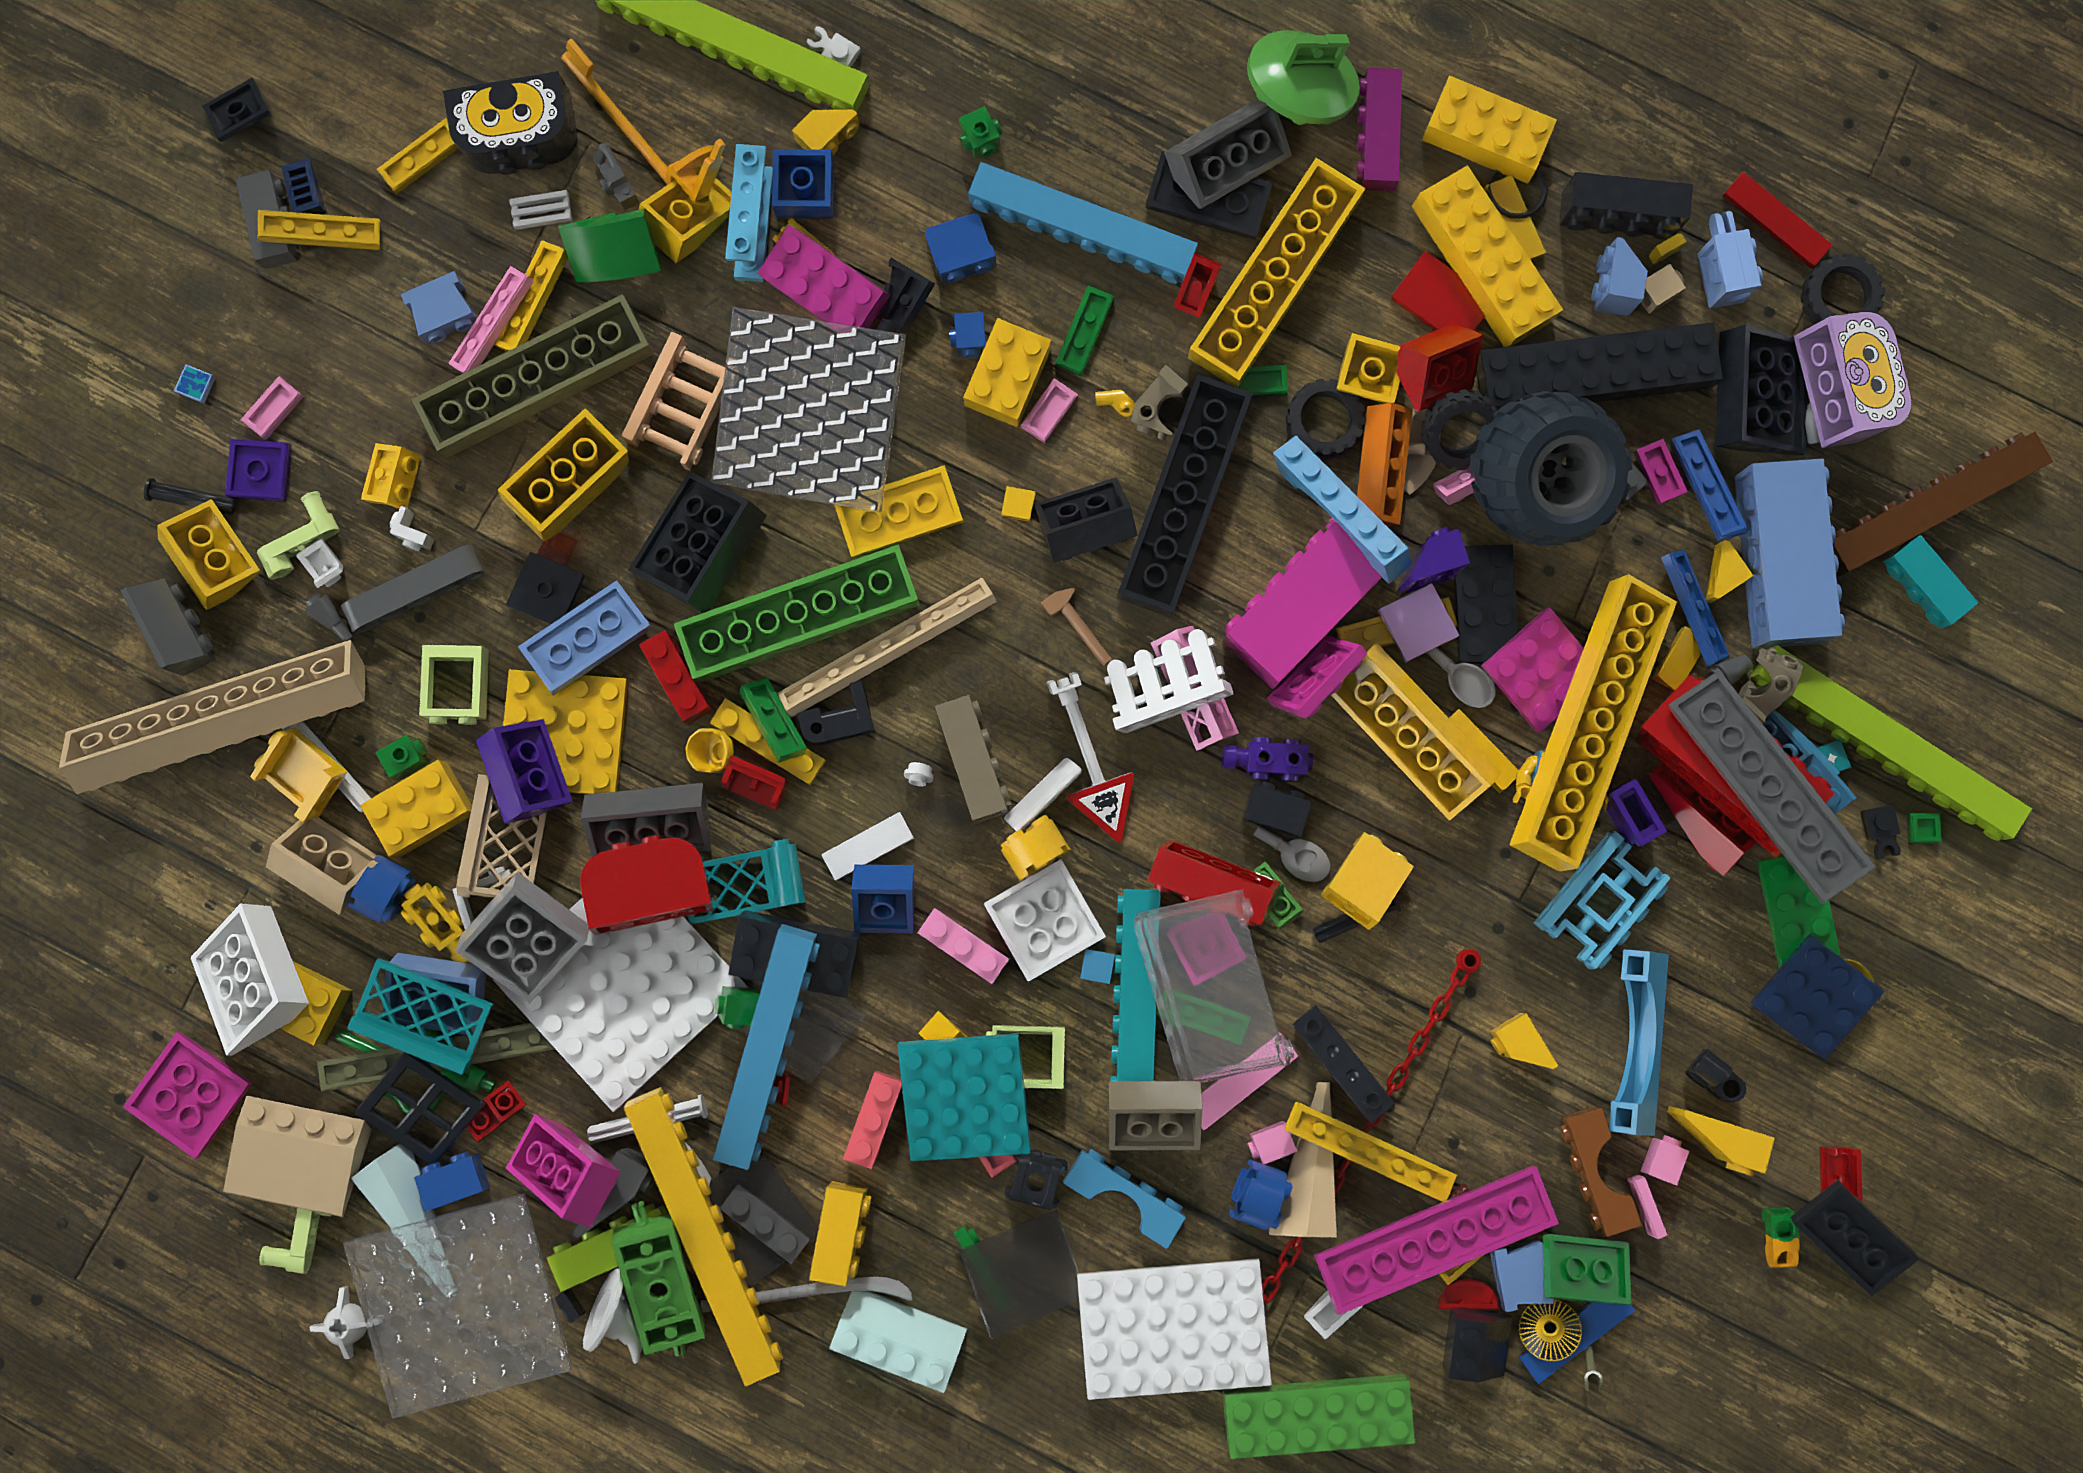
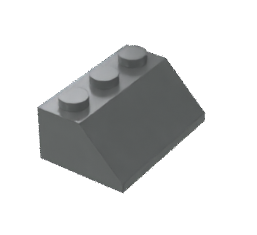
M160 579L120 590L161 669L185 676L215 660L211 652L214 649L213 645L205 634L202 635L198 627L200 620L197 614L191 608L189 609L184 601L187 595L180 584L173 583L167 579Z

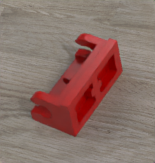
M731 756L721 783L723 784L722 788L777 811L789 780L735 756Z
M1819 1147L1821 1192L1836 1180H1839L1863 1202L1861 1149L1853 1147Z

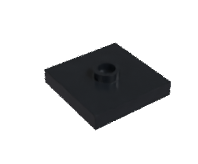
M529 552L506 605L548 624H552L569 613L585 575Z

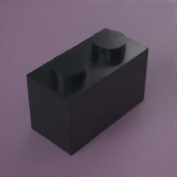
M1260 781V785L1254 784L1251 787L1242 820L1291 836H1302L1312 803L1305 800L1306 795L1293 790H1289L1288 794L1276 791L1277 785Z

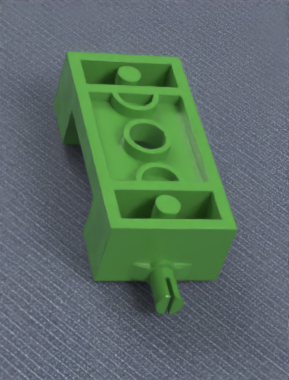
M639 1201L638 1206L637 1202L631 1205L636 1221L630 1225L613 1229L612 1247L644 1354L648 1355L673 1347L675 1356H680V1350L681 1354L684 1355L687 1353L686 1343L705 1338L704 1316L698 1296H694L681 1252V1238L671 1215L666 1214L656 1218H648L644 1202ZM655 1283H663L667 1286L668 1290L664 1294L656 1295L651 1292L650 1288Z

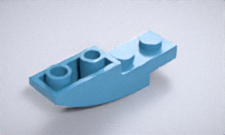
M1775 710L1766 716L1763 726L1773 738L1781 743L1783 751L1790 757L1796 756L1806 764L1807 771L1815 777L1820 776L1831 785V790L1835 794L1826 805L1834 815L1857 798L1838 777L1840 772L1795 726Z

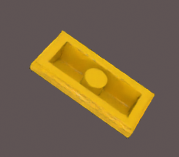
M1684 626L1679 630L1651 678L1673 692L1688 677L1701 654L1690 628Z

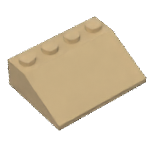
M246 1096L235 1128L223 1192L343 1217L354 1186L351 1178L359 1171L372 1129L365 1120Z

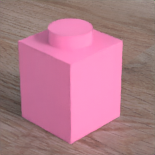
M1281 1121L1250 1133L1252 1141L1247 1144L1254 1160L1259 1158L1262 1164H1267L1297 1152L1291 1134L1284 1130L1286 1122Z
M1664 1135L1663 1140L1652 1138L1641 1172L1677 1185L1689 1151L1680 1148L1681 1141Z

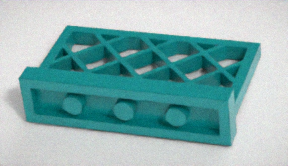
M378 958L356 1013L351 1018L347 1029L462 1075L472 1062V1055L493 1003ZM381 969L392 972L397 984L383 989L378 979ZM401 976L407 978V980L403 981ZM415 981L422 985L426 995L412 1001L405 985ZM375 986L377 992L372 994V991ZM399 987L406 1003L392 1009L385 993ZM430 988L435 989L437 991L431 993ZM441 993L450 995L454 1007L440 1012L433 996ZM377 996L380 997L386 1012L378 1015L365 1010L369 999ZM428 999L435 1015L420 1020L414 1004ZM458 999H460V1000H462V1001H465V1002L462 1003V1004H460L459 1001H458ZM470 1004L483 1009L479 1020L468 1023L462 1010L463 1007ZM408 1007L415 1023L408 1026L398 1024L394 1012ZM457 1011L463 1026L449 1032L442 1016ZM437 1019L443 1034L435 1038L428 1036L422 1024ZM476 1026L475 1031L473 1033L471 1027ZM465 1030L470 1040L467 1051L456 1047L451 1035Z

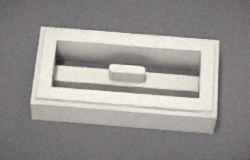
M567 190L509 199L515 230L573 221ZM562 200H563V202H558V203H552V204H546V205H540V206H534V207H528V208H521V209H519V207H526V206H532V205H538V204H544V203H550V202H556V201H562ZM565 210V213L520 220V216Z

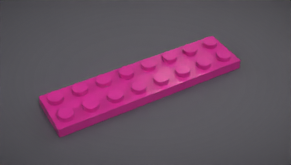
M1530 1166L1322 1251L1314 1256L1336 1314L1341 1315L1559 1223L1537 1167Z

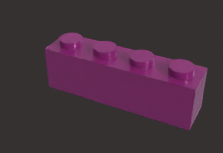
M1367 68L1364 78L1359 79L1360 90L1358 96H1363V106L1358 107L1357 123L1362 124V134L1357 136L1356 150L1361 152V162L1356 164L1355 176L1357 180H1360V185L1365 190L1395 191L1399 182L1402 69Z

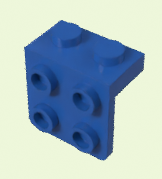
M977 213L926 229L925 236L941 284L955 283L967 276L983 274L997 267L993 246L989 244L981 218Z

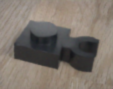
M1894 804L1861 811L1867 840L1876 839L1877 842L1874 847L1875 857L1877 859L1885 858L1884 848L1886 846L1891 849L1892 856L1900 855V846L1892 837V835L1901 834Z

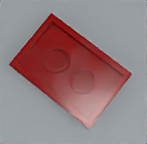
M1427 251L1422 254L1390 298L1434 331L1453 323L1474 331L1485 317L1459 275Z

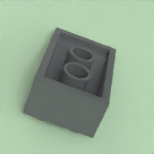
M629 1147L616 1152L611 1164L621 1173L617 1178L615 1186L611 1189L592 1227L578 1224L572 1234L573 1236L578 1238L587 1233L641 1193H646L648 1189L651 1190L656 1181L644 1155Z

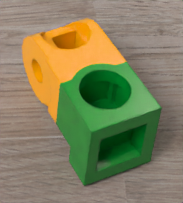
M1789 1207L1761 1208L1762 1221L1765 1222V1254L1770 1268L1797 1267L1799 1260L1798 1250H1800L1799 1228L1794 1225L1790 1218L1796 1212Z

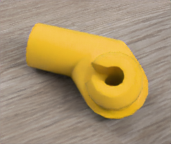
M1124 391L1095 392L1096 406L1111 405L1124 417L1133 415L1135 402Z

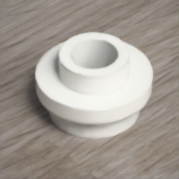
M916 762L910 763L908 769L904 771V777L909 779L908 782L915 786H926V783L933 781L934 775L931 773L932 767Z

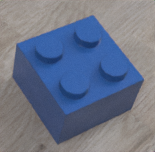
M773 149L772 208L776 218H834L835 162L832 150Z

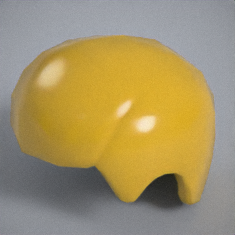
M701 728L695 731L689 737L685 748L687 761L696 771L707 773L722 772L723 769L727 768L729 760L734 754L733 743L730 737L724 731L713 728Z

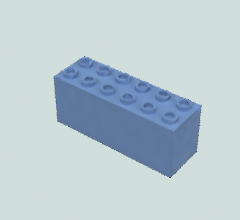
M1824 459L1751 464L1734 476L1737 507L1748 527L1747 533L1740 535L1742 558L1754 575L1745 581L1752 649L1769 648L1776 645L1780 647L1818 645L1843 636L1845 619L1843 614H1840L1839 607L1842 590L1840 585L1837 584L1836 579L1839 562L1833 551L1836 534L1830 522L1832 500L1827 494L1829 471L1824 466Z

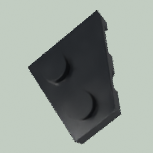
M890 258L888 267L892 268L890 283H885L884 291L891 296L881 310L880 319L885 318L898 327L899 331L907 334L935 283L897 260Z

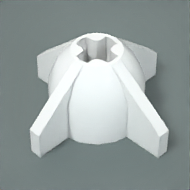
M345 1286L339 1288L337 1306L326 1315L324 1323L311 1325L310 1332H324L329 1342L340 1347L344 1359H350L354 1357L353 1343L364 1336L368 1326L381 1324L383 1317L367 1318L365 1311L360 1306L350 1303L349 1288Z

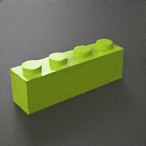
M654 1203L645 1206L648 1218H656L668 1214L664 1205L655 1208ZM625 1215L610 1222V1229L600 1233L599 1229L596 1228L581 1235L583 1241L572 1245L569 1240L554 1247L555 1254L547 1257V1261L560 1292L618 1267L612 1247L613 1229L630 1225L636 1221L635 1218L627 1220Z

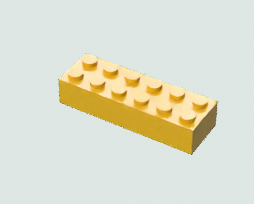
M1468 165L1418 195L1411 207L1453 271L1459 275L1485 315L1484 318L1504 347H1511L1550 324L1563 311V308Z
M1376 643L1367 651L1368 654L1362 659V665L1353 673H1349L1341 681L1342 685L1339 690L1331 696L1450 821L1489 788L1501 773L1384 649Z

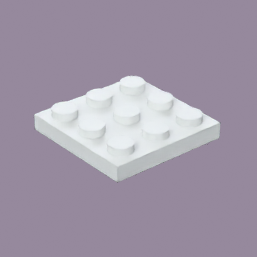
M1061 859L984 903L1028 982L1106 937Z

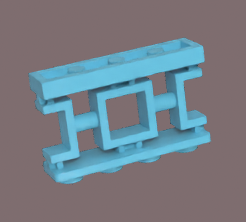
M1616 831L1608 832L1580 865L1579 869L1575 871L1533 922L1542 931L1545 930L1549 933L1548 935L1552 938H1557L1564 929L1585 946L1576 958L1583 962L1588 969H1596L1597 967L1601 969L1609 962L1612 957L1609 952L1616 944L1620 946L1627 940L1631 934L1628 929L1635 921L1639 923L1646 917L1650 911L1647 906L1654 898L1658 900L1664 895L1668 889L1666 883L1670 880V877L1667 874L1661 873L1660 869L1656 866L1650 867L1643 875L1623 859L1632 846L1629 843H1625L1623 841L1624 838ZM1615 849H1617V852L1610 859L1622 869L1617 878L1613 881L1602 872L1598 873L1594 879H1591ZM1632 878L1641 886H1647L1653 879L1654 881L1629 910L1628 908L1636 899L1623 888ZM1601 884L1622 900L1621 904L1607 921L1585 904ZM1579 894L1580 896L1573 906L1585 915L1577 926H1574L1566 918H1561L1554 925ZM1594 923L1604 932H1610L1614 925H1616L1591 956V953L1598 945L1585 934Z

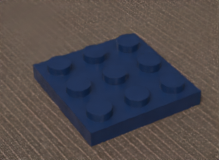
M1809 934L1754 997L1751 1003L1825 1060L1885 991Z

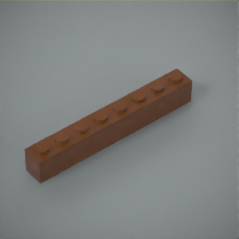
M2021 432L2006 440L2007 447L2000 451L1995 446L1980 454L1983 460L1974 464L1970 459L1955 468L1957 474L1948 477L1944 473L1929 481L1932 486L1931 488L1923 491L1920 486L1905 494V502L1898 505L1894 500L1879 508L1881 512L1879 516L1872 518L1868 514L1853 522L1856 526L1853 530L1847 532L1845 528L1836 531L1833 551L1839 562L1838 571L1836 572L1840 577L2052 463L2053 460L2037 433L2033 432L2024 437Z

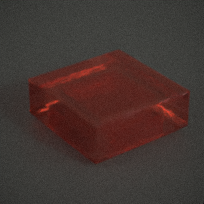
M557 533L551 539L542 542L537 555L566 567L578 541L564 534Z

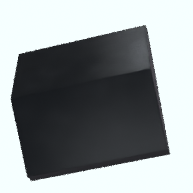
M253 77L203 105L220 142L225 141L271 114V107Z

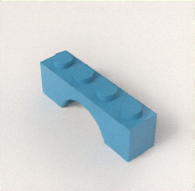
M1090 1149L1088 1153L1081 1150L1065 1176L1063 1183L1087 1199H1091L1098 1193L1109 1190L1127 1194L1137 1203L1140 1209L1141 1233L1167 1249L1186 1218L1181 1212L1183 1207L1170 1198H1167L1164 1202L1155 1196L1157 1190L1143 1181L1140 1185L1134 1183L1129 1179L1132 1174L1120 1166L1116 1165L1112 1169L1104 1164L1106 1158L1093 1149Z

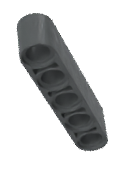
M465 545L346 601L341 605V608L353 633H363L481 577L485 571L473 545Z

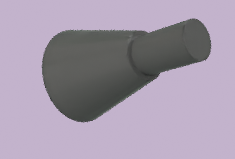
M318 593L306 602L305 605L308 608L304 613L329 630H332L342 642L348 641L353 637L341 623V619L328 594L321 596Z

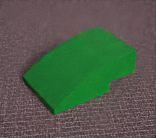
M644 209L616 215L613 212L558 226L576 282L618 280L661 271L660 260Z

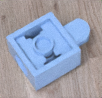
M1731 211L1723 212L1722 214H1711L1709 217V228L1712 238L1697 253L1709 309L1744 303L1761 286L1763 280L1762 270L1760 266H1757L1755 259L1756 243L1750 237L1749 229L1736 231Z

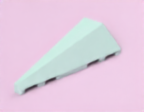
M399 1144L375 1159L351 1179L445 1296L449 1297L458 1290V1286L454 1283L449 1267L450 1261L445 1254L441 1242L442 1236L434 1211L432 1209L425 1212L414 1177L421 1174V1170L416 1163L413 1152Z

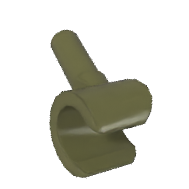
M1588 1346L1585 1349L1587 1373L1584 1377L1583 1386L1589 1392L1588 1381L1593 1379L1598 1382L1600 1391L1603 1378L1596 1371L1593 1348Z

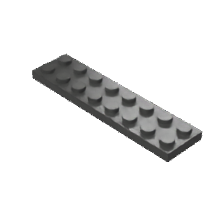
M1720 670L1669 704V710L1822 904L1876 868L1874 863Z

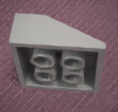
M517 872L461 934L456 952L530 1004L585 944L589 928L587 922Z

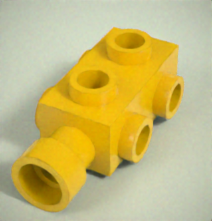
M428 882L422 887L416 884L403 894L406 899L401 904L404 908L401 914L410 925L416 923L421 928L423 933L420 934L423 942L430 949L435 946L439 951L446 947L452 954L450 956L451 959L455 962L465 963L468 961L456 952L460 936L465 931L460 913L456 909L450 910L444 902L447 900L444 893L437 886L432 888ZM427 898L431 905L429 907L421 906L420 899ZM446 921L450 928L442 930L439 927V923Z

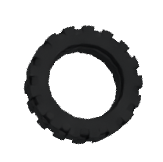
M1837 254L1827 260H1823L1807 275L1808 277L1802 285L1804 292L1801 293V302L1804 301L1803 311L1805 315L1808 314L1811 319L1809 321L1815 325L1830 316L1838 315L1825 306L1821 297V284L1832 273H1844L1856 279L1864 291L1865 299L1860 312L1879 314L1878 311L1884 304L1882 297L1885 296V287H1882L1881 284L1883 282L1881 274L1877 275L1875 272L1877 268L1872 263L1870 265L1865 262L1866 259L1863 257H1852L1853 254H1844L1843 256Z
M1317 379L1314 383L1309 382L1305 384L1294 395L1286 414L1288 435L1291 438L1297 436L1319 459L1322 457L1333 459L1336 456H1342L1347 453L1360 438L1366 421V417H1364L1365 407L1359 401L1360 396L1336 390L1338 382L1336 379H1330L1329 381ZM1328 396L1338 400L1345 406L1349 414L1350 423L1347 432L1341 438L1333 442H1322L1313 439L1306 433L1302 425L1301 414L1306 404L1314 398Z
M1459 390V393L1455 394L1450 392L1442 400L1439 398L1433 403L1434 407L1427 410L1425 414L1426 420L1422 421L1421 428L1423 433L1421 435L1423 442L1434 461L1439 465L1443 463L1445 468L1452 469V467H1456L1457 470H1465V467L1470 466L1471 453H1476L1479 440H1475L1470 445L1461 448H1448L1442 445L1439 436L1447 420L1456 414L1466 411L1477 412L1483 415L1485 425H1489L1495 419L1493 414L1497 409L1487 396L1482 397L1480 392L1474 390L1472 393L1467 390Z

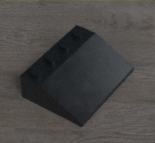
M1746 324L1721 331L1719 334V357L1723 380L1718 383L1716 446L1735 451L1806 455L1807 434L1805 417L1808 405V391L1794 337Z
M688 471L628 571L701 613L708 612L767 515L749 500Z

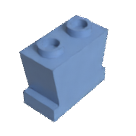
M455 271L400 294L404 304L413 313L418 336L426 344L441 342L446 338V335L455 331H466L473 326L477 319L474 311L461 293L466 288L462 279Z
M1534 1239L1509 1249L1502 1247L1490 1252L1501 1309L1509 1312L1518 1310L1517 1304H1554L1553 1299L1545 1298L1544 1258L1543 1243Z

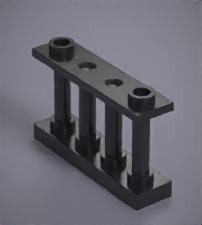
M1316 1005L1292 1023L1295 1027L1294 1029L1371 1124L1394 1106L1395 1102Z

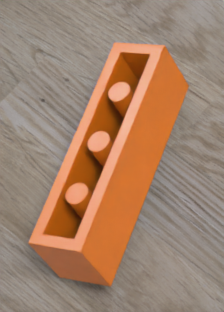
M1395 403L1367 407L1357 497L1386 526L1400 525L1413 411L1411 408Z

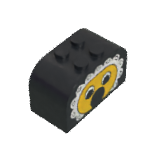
M559 71L443 91L450 136L470 165L480 172L510 175L520 169H543L545 165L555 164L566 159L576 146L577 128L572 97Z

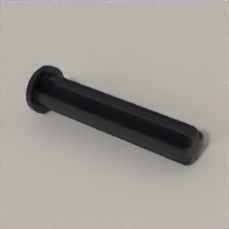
M148 478L144 486V499L146 501L156 499L196 507L212 499L221 513L231 515L235 512L236 501L231 497L159 483L154 478Z
M1394 897L1384 915L1394 910H1397V912L1401 911L1396 897ZM1344 914L1313 928V934L1316 940L1322 943L1361 924L1347 914Z

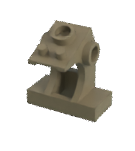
M1167 365L1158 373L1159 376L1136 401L1131 422L1137 425L1136 431L1152 436L1153 432H1157V438L1163 441L1166 440L1167 436L1174 438L1175 435L1160 421L1159 411L1161 406L1169 398L1182 397L1185 399L1191 392L1188 383ZM1152 410V414L1149 417H1144L1145 411Z
M1769 647L1768 650L1761 648L1756 658V661L1771 675V681L1764 686L1757 687L1749 680L1741 687L1739 693L1740 697L1762 724L1765 722L1767 715L1794 694L1804 666L1799 664V661L1792 656L1775 654L1777 650Z

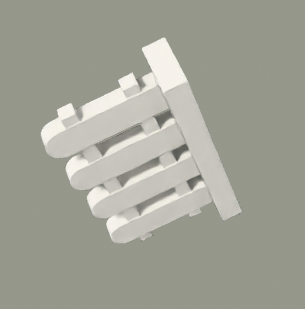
M1195 629L1188 636L1190 646L1182 649L1176 641L1169 639L1161 645L1162 656L1155 659L1147 650L1136 652L1134 656L1136 666L1127 669L1125 663L1120 660H1112L1107 667L1109 676L1104 677L1106 685H1112L1117 704L1112 706L1113 711L1116 714L1120 713V716L1113 718L1115 729L1126 734L1233 695L1231 684L1220 679V675L1225 673L1223 667H1217L1211 650V647L1216 646L1214 638H1208L1205 632ZM1193 655L1198 671L1197 675L1189 677L1184 657ZM1162 665L1166 666L1171 684L1162 687L1157 667ZM1135 675L1139 676L1144 693L1135 697L1130 677ZM1201 683L1202 686L1193 689V685ZM1174 693L1173 697L1165 698L1166 695ZM1147 703L1146 707L1138 708L1139 705Z

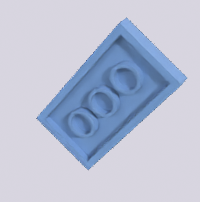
M616 580L519 645L518 648L552 695H555L652 628Z

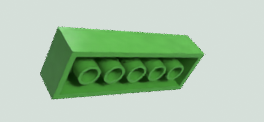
M1404 1374L1222 1389L1227 1448L1231 1459L1415 1444L1409 1380Z

